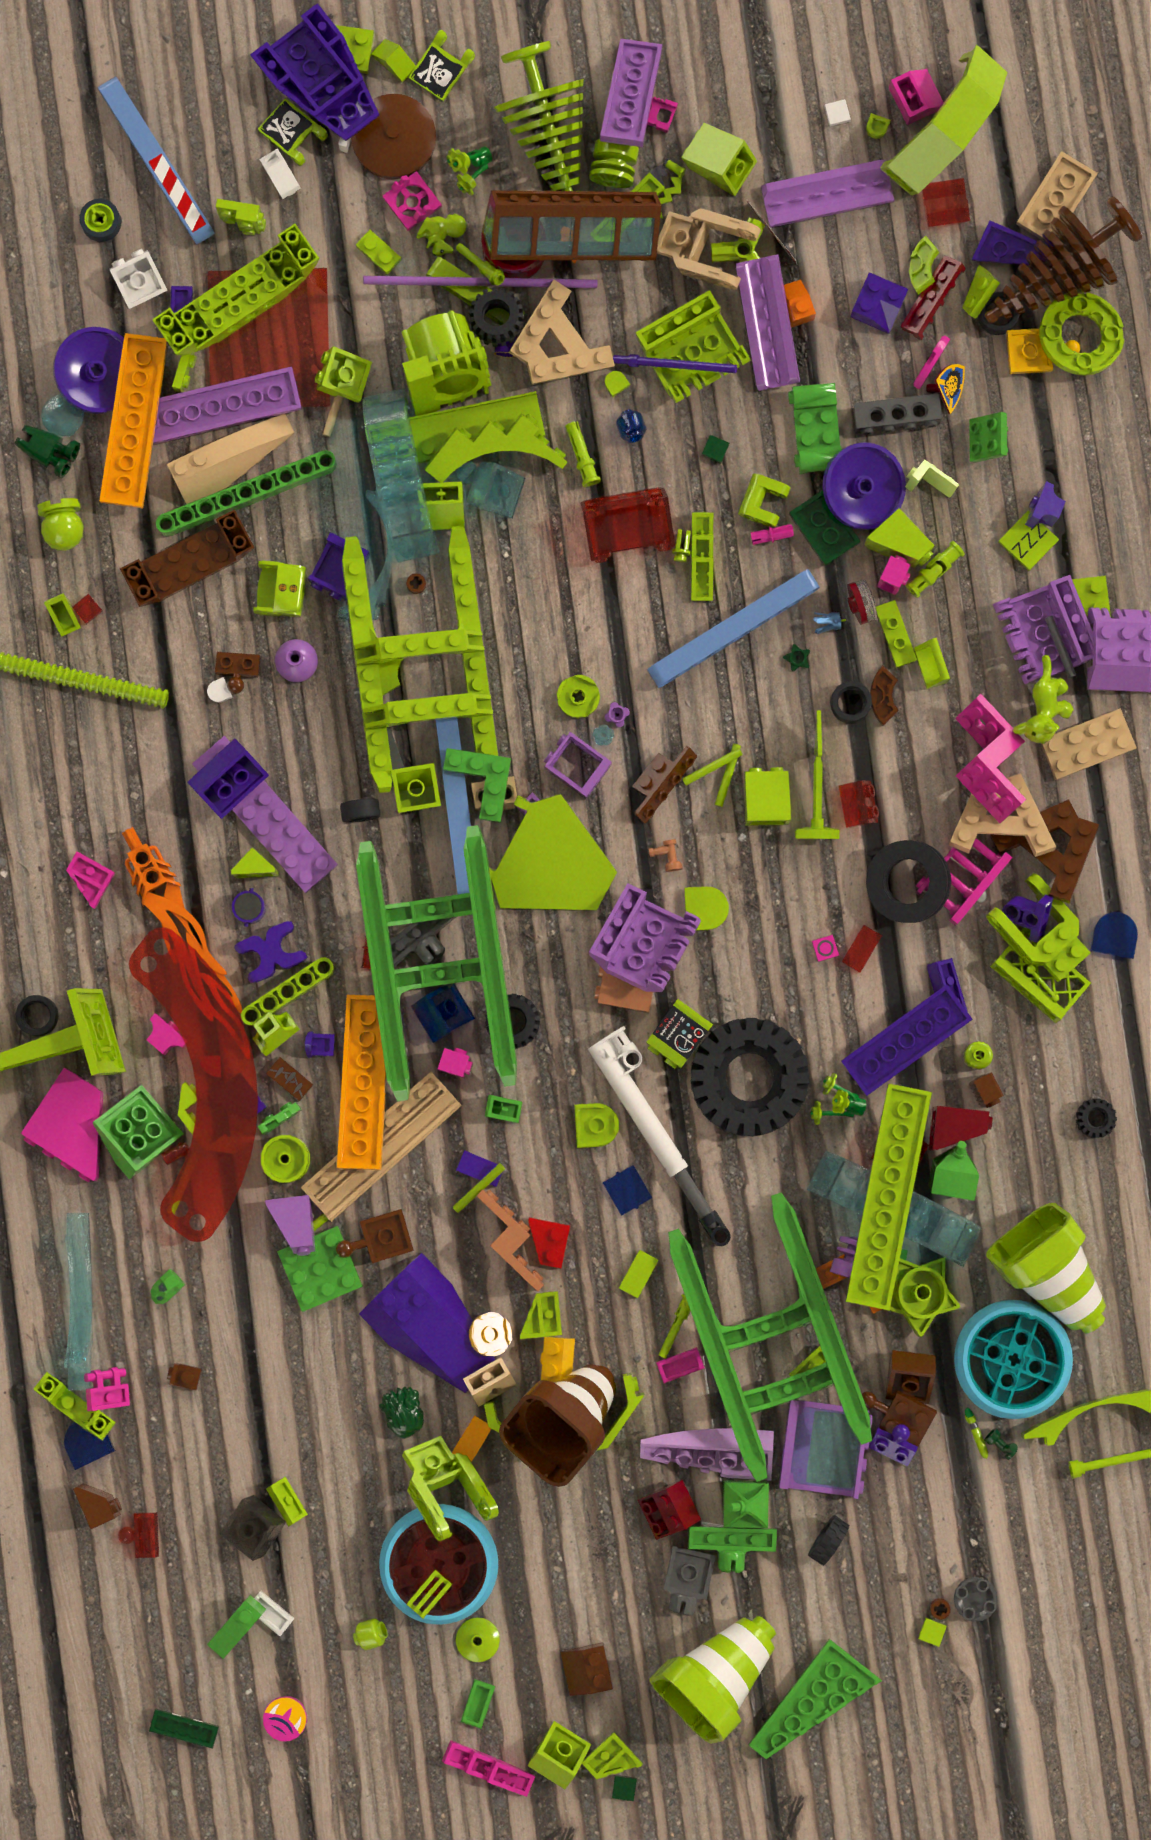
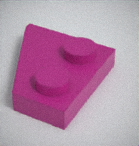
M76 852L66 869L89 902V905L95 909L115 872L79 852Z

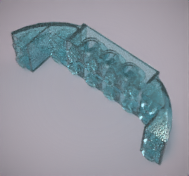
M406 388L363 398L365 432L381 511L398 563L440 553L436 533L431 526L408 414L410 406Z
M825 1151L807 1190L862 1216L871 1170ZM913 1191L904 1237L964 1268L982 1228L963 1216Z

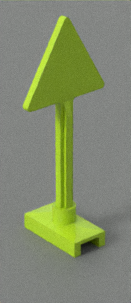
M817 710L814 755L816 757L813 769V818H811V827L795 828L796 839H839L840 830L824 827V818H822L821 710Z

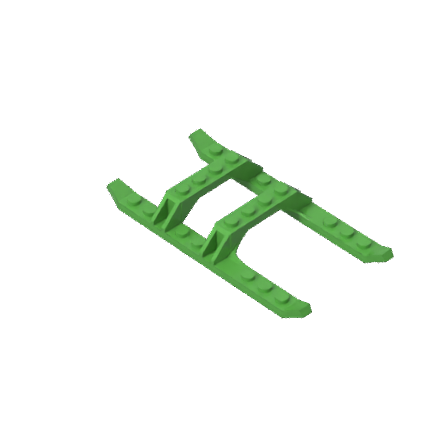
M478 825L467 827L463 848L470 893L385 905L379 861L374 845L371 841L360 842L356 869L386 1077L397 1102L408 1100L410 1095V1075L400 1013V996L402 993L416 988L465 981L480 982L484 989L494 1066L504 1087L516 1084L517 1058L493 898L494 894L492 891L487 849ZM473 914L479 958L394 970L389 926Z
M782 1192L771 1196L773 1218L797 1281L799 1299L783 1310L735 1326H723L720 1324L712 1307L691 1245L679 1228L668 1232L670 1255L743 1461L757 1482L767 1478L765 1453L751 1415L832 1387L833 1385L837 1391L848 1425L861 1445L872 1441L868 1410L796 1213ZM812 1323L826 1363L769 1385L742 1391L729 1354L730 1352Z

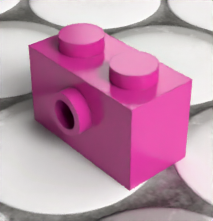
M898 555L895 557L890 556L876 587L896 596L901 584L905 586L911 575L907 573L910 567L907 560Z
M444 1048L438 1070L465 1078V1074L470 1075L473 1062L470 1061L471 1057L466 1055L467 1051L455 1048L452 1051Z

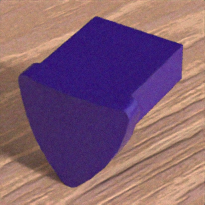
M313 1031L307 1033L305 1052L308 1058H312V1055L334 1056L335 1034H315Z

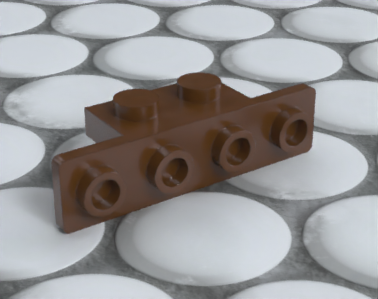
M686 746L674 762L658 752L632 786L646 797L634 813L643 823H647L653 817L657 808L667 799L674 786L680 782L688 768L694 764L697 755L690 747Z

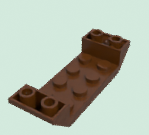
M235 509L217 518L216 524L142 562L137 559L120 568L139 607L167 599L238 562L255 548Z

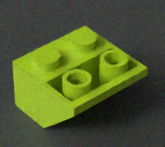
M462 482L419 484L422 531L451 530L453 526H463L465 528Z

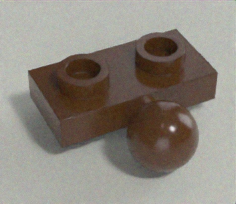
M217 652L215 674L232 676L227 682V688L231 693L239 694L243 691L244 682L241 677H259L260 655Z

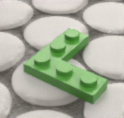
M447 748L443 770L486 777L479 820L501 823L511 758Z

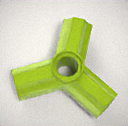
M749 217L747 222L761 229L757 241L739 237L738 241L711 243L712 263L745 262L759 259L760 257L754 249L765 228V224L755 218ZM745 246L748 248L749 253L741 255L738 252V248Z

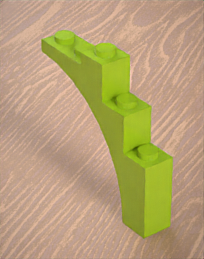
M521 413L506 433L503 432L505 428L497 421L492 423L489 420L474 440L470 439L472 435L464 428L461 430L455 428L424 469L441 483L466 462L481 455L498 451L531 453L551 461L562 469L568 462L564 458L566 454L557 447L553 450L547 445L550 441L541 434L535 435L539 430V427L536 425L538 421L530 414L524 416Z

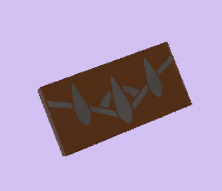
M281 1057L278 1058L266 1073L298 1101H301L313 1086L309 1080Z

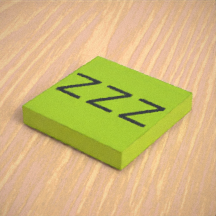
M1029 510L998 541L1028 571L1059 541L1042 523L1036 524L1033 528L1025 525L1030 514Z

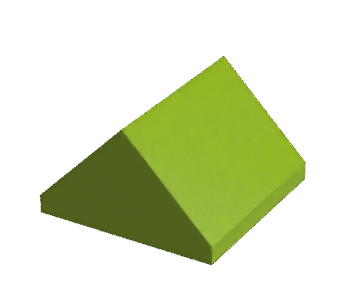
M251 848L231 870V874L235 878L279 876V872L254 848Z

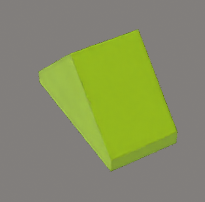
M384 39L371 53L373 58L402 83L416 67L400 45Z
M64 593L44 602L61 637L81 628L70 601Z

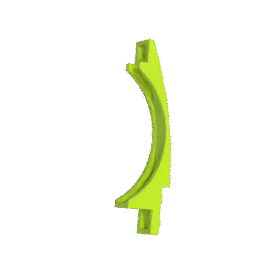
M1146 1389L1110 1395L1072 1407L1022 1432L1021 1437L1023 1439L1044 1437V1444H1047V1446L1054 1445L1059 1434L1072 1419L1090 1408L1104 1404H1128L1139 1407L1151 1414V1390Z

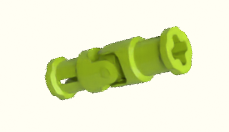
M951 541L949 543L950 546L946 550L938 553L926 565V568L921 569L911 582L906 583L905 586L912 595L919 598L920 593L926 587L932 586L937 578H940L952 567L951 564L965 555L962 548L956 542Z

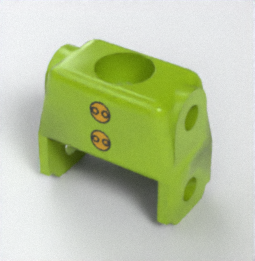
M258 561L259 568L263 569L258 582L257 607H253L254 614L274 617H301L306 567L274 561Z

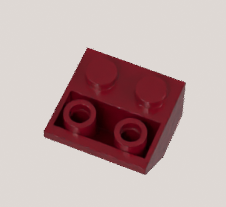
M683 1480L669 1484L637 1500L656 1540L683 1531L701 1520Z

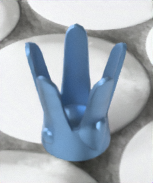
M814 612L817 615H824L822 617H814L813 620L818 624H829L816 629L815 633L817 634L832 629H841V622L846 621V619L840 618L839 612L829 614Z

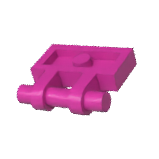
M112 1367L107 1371L98 1369L84 1374L85 1382H93V1388L86 1389L87 1411L130 1406L128 1384H121L120 1377L126 1376L125 1368L118 1369L117 1367ZM109 1379L110 1385L103 1386V1380Z

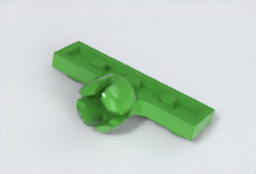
M690 1526L688 1528V1549L717 1550L718 1568L725 1573H730L731 1569L735 1571L734 1573L743 1572L745 1554L748 1551L776 1552L777 1529L711 1526Z

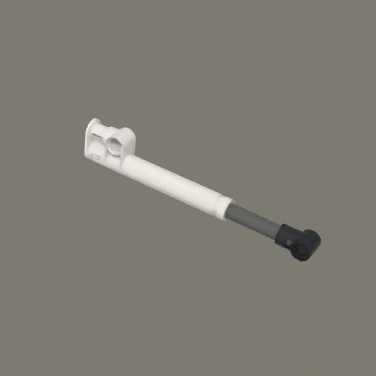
M623 1026L588 1048V1051L663 1168L666 1169L669 1177L674 1176L701 1218L699 1222L712 1242L717 1246H725L731 1239L729 1230L716 1210L713 1211L685 1169L688 1166L686 1161L682 1159V1155L629 1074L641 1065L642 1055L635 1044L630 1042L624 1033L626 1028ZM618 1036L620 1037L624 1045L621 1044V1042L617 1038ZM635 1053L638 1055L639 1061L636 1065H629L627 1063L626 1057L628 1054ZM718 1230H723L727 1234L726 1240L722 1243L717 1242L714 1238Z

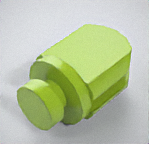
M682 529L677 530L675 548L671 551L672 554L676 555L674 556V561L685 563L687 560L685 556L691 555V551L688 550L691 530H686L683 549H680Z

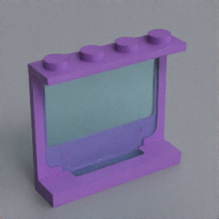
M802 1400L789 1401L779 1488L851 1496L855 1499H858L859 1494H863L864 1481H861V1473L866 1471L867 1459H863L864 1450L869 1448V1442L861 1445L848 1425L842 1406ZM869 1415V1416H870V1426H871V1425H872V1415Z

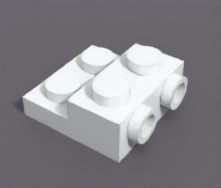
M139 249L131 253L132 258L126 261L121 258L111 263L113 267L110 268V272L129 309L167 291L148 250L144 252L143 249Z

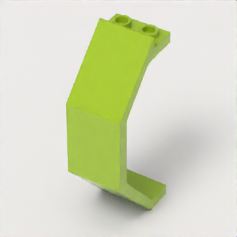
M977 44L972 51L964 53L959 59L961 63L967 62L963 77L931 121L894 158L884 161L880 167L883 172L910 195L919 194L966 148L999 102L1008 72Z
M631 1373L622 1374L627 1394V1405L607 1431L604 1442L597 1450L606 1449L611 1445L645 1395L644 1392L635 1394L636 1391H639L637 1377H632ZM494 1401L486 1402L484 1407L488 1427L499 1433L502 1423L498 1420Z

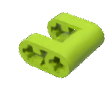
M753 473L738 515L767 527H776L780 517L760 509L766 492L780 498H787L791 487L777 480Z

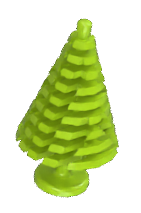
M550 41L502 55L501 59L505 64L519 60L523 62L532 94L494 106V109L499 113L535 102L536 107L508 115L501 119L505 124L539 115V120L509 130L512 135H517L542 127L544 132L518 140L517 142L522 147L546 140L548 145L525 152L528 158L550 152L551 158L533 163L536 169H540L554 164V171L542 174L541 176L544 180L558 177L559 183L549 186L552 191L560 189L562 191H573L571 186L579 184L580 177L569 179L568 173L580 170L581 163L566 167L564 161L581 156V149L562 154L561 148L582 142V135L559 141L557 136L582 128V121L555 128L554 123L583 114V107L552 116L550 111L582 101L583 93L549 103L547 98L582 87L584 79L544 90L535 56L551 49Z

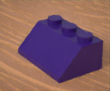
M234 738L187 783L222 819L264 781L269 774Z

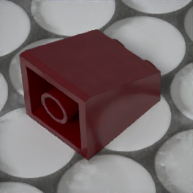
M934 1106L932 1108L928 1150L942 1149L957 1144L959 1141H966L987 1134L988 1130L992 1129L993 1117L989 1116L990 1111Z

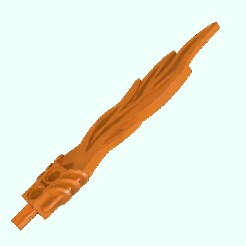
M133 827L122 832V835L131 850L127 853L129 857L125 860V866L132 877L131 884L133 888L136 885L137 896H142L141 903L143 907L145 905L162 923V932L167 950L174 964L177 965L179 961L182 978L189 994L198 1008L211 1022H214L215 1017L228 1029L245 1057L249 1060L251 1052L245 1029L238 1017L224 1003L217 988L241 1014L242 1006L240 1000L224 976L227 975L226 970L210 954L202 927L185 909L180 890L182 886L174 880L173 877H176V875L170 872L168 868H172L171 865L164 861L156 846L142 845ZM151 850L155 851L159 860L155 859ZM141 853L148 855V861L145 864L137 862V857ZM130 861L132 862L135 868L134 872L129 864ZM156 872L158 874L157 882L153 884L148 883V874ZM166 884L164 897L150 893ZM167 911L173 913L186 928L189 951ZM188 921L192 924V926H193L194 929L196 930V932H197V934H198V936H199V939H200V941H201L202 946L200 945V943L198 942V940H197V939L195 938V936L193 935V933H192V931H191V929H190V927H189ZM169 935L171 936L172 941L174 943L173 950L170 945ZM197 956L204 966L226 985L233 997L210 975L200 973ZM186 968H187V971H188V973H189V976H190V978H191V980H192V983H193V985H194V987H195V989H196V991H197V993H198L200 999H199L198 996L195 994V992H194V990H193V988H192V986H191V984H190V982H189V979H188V976H187V972H186ZM202 979L210 988L211 993L221 1008L237 1024L243 1042L229 1022L211 1005Z

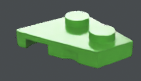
M290 1101L280 1108L281 1112L275 1116L271 1114L263 1119L262 1124L257 1126L261 1133L268 1134L302 1111L298 1103L292 1104Z

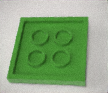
M339 1226L315 1235V1252H310L309 1255L299 1256L293 1254L290 1247L277 1251L302 1312L363 1287L351 1256L343 1258L336 1252L337 1244L344 1240Z

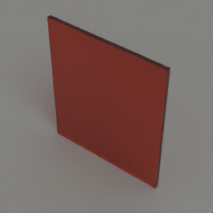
M314 268L307 278L289 293L286 298L219 343L209 346L210 386L292 367L301 406L330 407V395L317 390L318 384L315 383V377L319 370L322 371L324 365L320 363L324 351L329 350L327 268ZM238 270L208 271V290Z

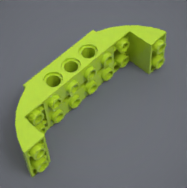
M293 224L277 235L280 243L176 313H173L171 308H168L152 319L176 355H188L219 343L286 298L289 293L307 278L320 258L296 224Z

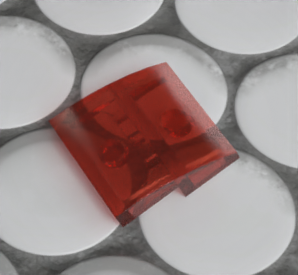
M964 178L932 182L922 190L928 227L970 221Z

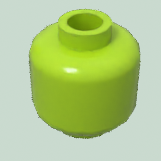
M973 1042L964 1050V1062L971 1069H984L992 1062V1049L985 1042Z
M376 1618L358 1623L355 1633H353L355 1644L357 1646L360 1645L363 1650H371L382 1646L388 1636L385 1624Z

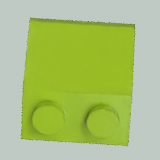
M434 763L391 770L398 813L441 806Z
M554 1721L537 1747L528 1766L558 1786L566 1789L576 1776L592 1744Z

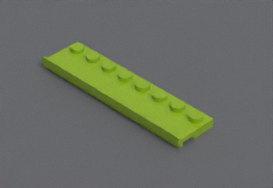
M536 391L369 426L378 472L429 462L455 428L459 430L464 428L472 435L470 439L474 440L489 420L492 423L497 421L505 428L503 432L506 433L521 413L524 416L530 414L538 421L536 425L539 427V430L535 434L536 436L541 434L546 437Z

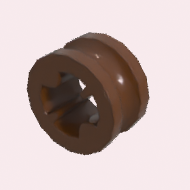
M414 573L407 578V588L411 593L420 594L425 590L426 582L421 574ZM416 578L419 582L422 581V585H419L418 589H414L413 585L410 586V583H413Z
M937 1598L932 1601L930 1611L934 1618L943 1620L949 1616L950 1606L945 1599ZM940 1603L944 1604L943 1607L946 1608V1611H942L941 1614L938 1615L936 1614L937 1610H934L935 1606L938 1607Z

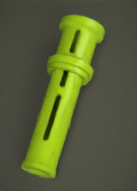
M578 421L565 425L577 458L576 468L581 473L583 479L582 486H593L601 481L600 477H597L594 468L595 462L588 454Z

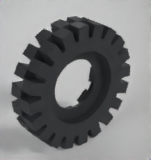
M757 1018L736 1019L719 1026L700 1044L692 1062L690 1082L698 1108L701 1109L703 1115L710 1122L725 1132H730L734 1135L760 1136L780 1129L795 1117L808 1093L810 1073H808V1062L806 1055L801 1050L802 1047L786 1029L768 1020ZM751 1053L759 1055L772 1068V1087L759 1100H741L734 1096L727 1086V1068L736 1057L742 1054Z

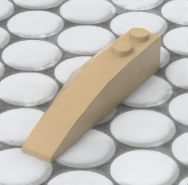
M282 414L214 441L168 463L167 466L186 504L229 488L240 476L242 477L251 467L256 463L258 464L272 450L274 451L290 438L294 431L286 414Z

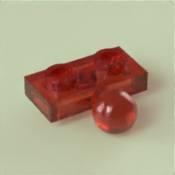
M157 1512L134 1513V1530L131 1527H123L118 1532V1539L123 1544H130L135 1540V1558L159 1557Z

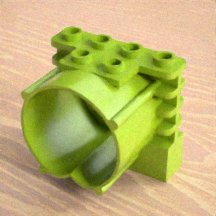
M452 310L448 313L422 319L407 330L402 331L407 347L405 350L409 361L402 363L409 397L416 416L440 411V405L443 404L451 406L453 402L459 400L464 402L465 398L471 395L473 398H476V392L480 389L484 390L485 395L489 394L488 387L492 385L489 378L487 355L484 346H481L479 337H474L473 331L470 330L465 316Z

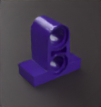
M1045 894L1038 902L1021 896H1015L1003 907L1002 912L1012 923L1031 929L1029 940L1037 943L1045 935L1053 897Z

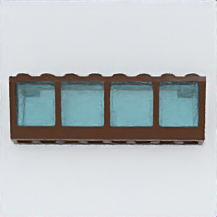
M491 190L482 233L491 260H656L662 206L657 192Z

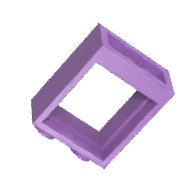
M569 732L567 736L563 734L557 742L559 747L555 753L551 751L544 760L546 763L544 767L549 773L587 799L611 767L612 762ZM571 742L600 763L583 788L553 767Z

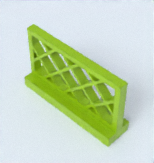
M1024 927L1020 932L1030 937L1031 930ZM1009 945L990 966L1055 1024L1066 1015V1012L1091 984L1076 969L1070 971L1072 975L1069 976L1068 973L1063 978L1066 979L1067 991H1056V979L1051 974L1050 977H1041L1042 980H1051V989L1054 994H1067L1068 1004L1063 1008L1057 1002L1051 1000L1048 992H1044L1040 988V983L1035 977L1028 978L1024 975L1023 966L1028 965L1023 963L1019 956V963H1011L1005 958L1009 952H1015ZM1035 966V972L1039 975L1038 966ZM1070 979H1078L1083 984L1080 990L1071 991Z

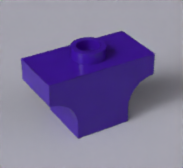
M1046 481L1040 488L1037 496L1034 495L1029 504V507L1032 509L1025 523L1026 526L1033 528L1036 524L1042 523L1052 527L1059 519L1066 501L1056 496L1053 484Z

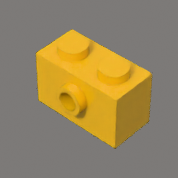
M544 1337L543 1352L540 1357L542 1364L541 1380L557 1382L572 1373L575 1339Z

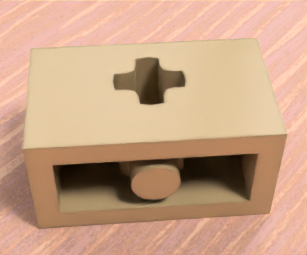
M501 1357L463 1378L478 1407L516 1386L512 1375Z

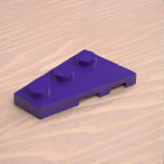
M989 220L971 261L1021 265L1023 262L1029 266L1026 256L1031 251L1038 257L1034 249L1037 241Z

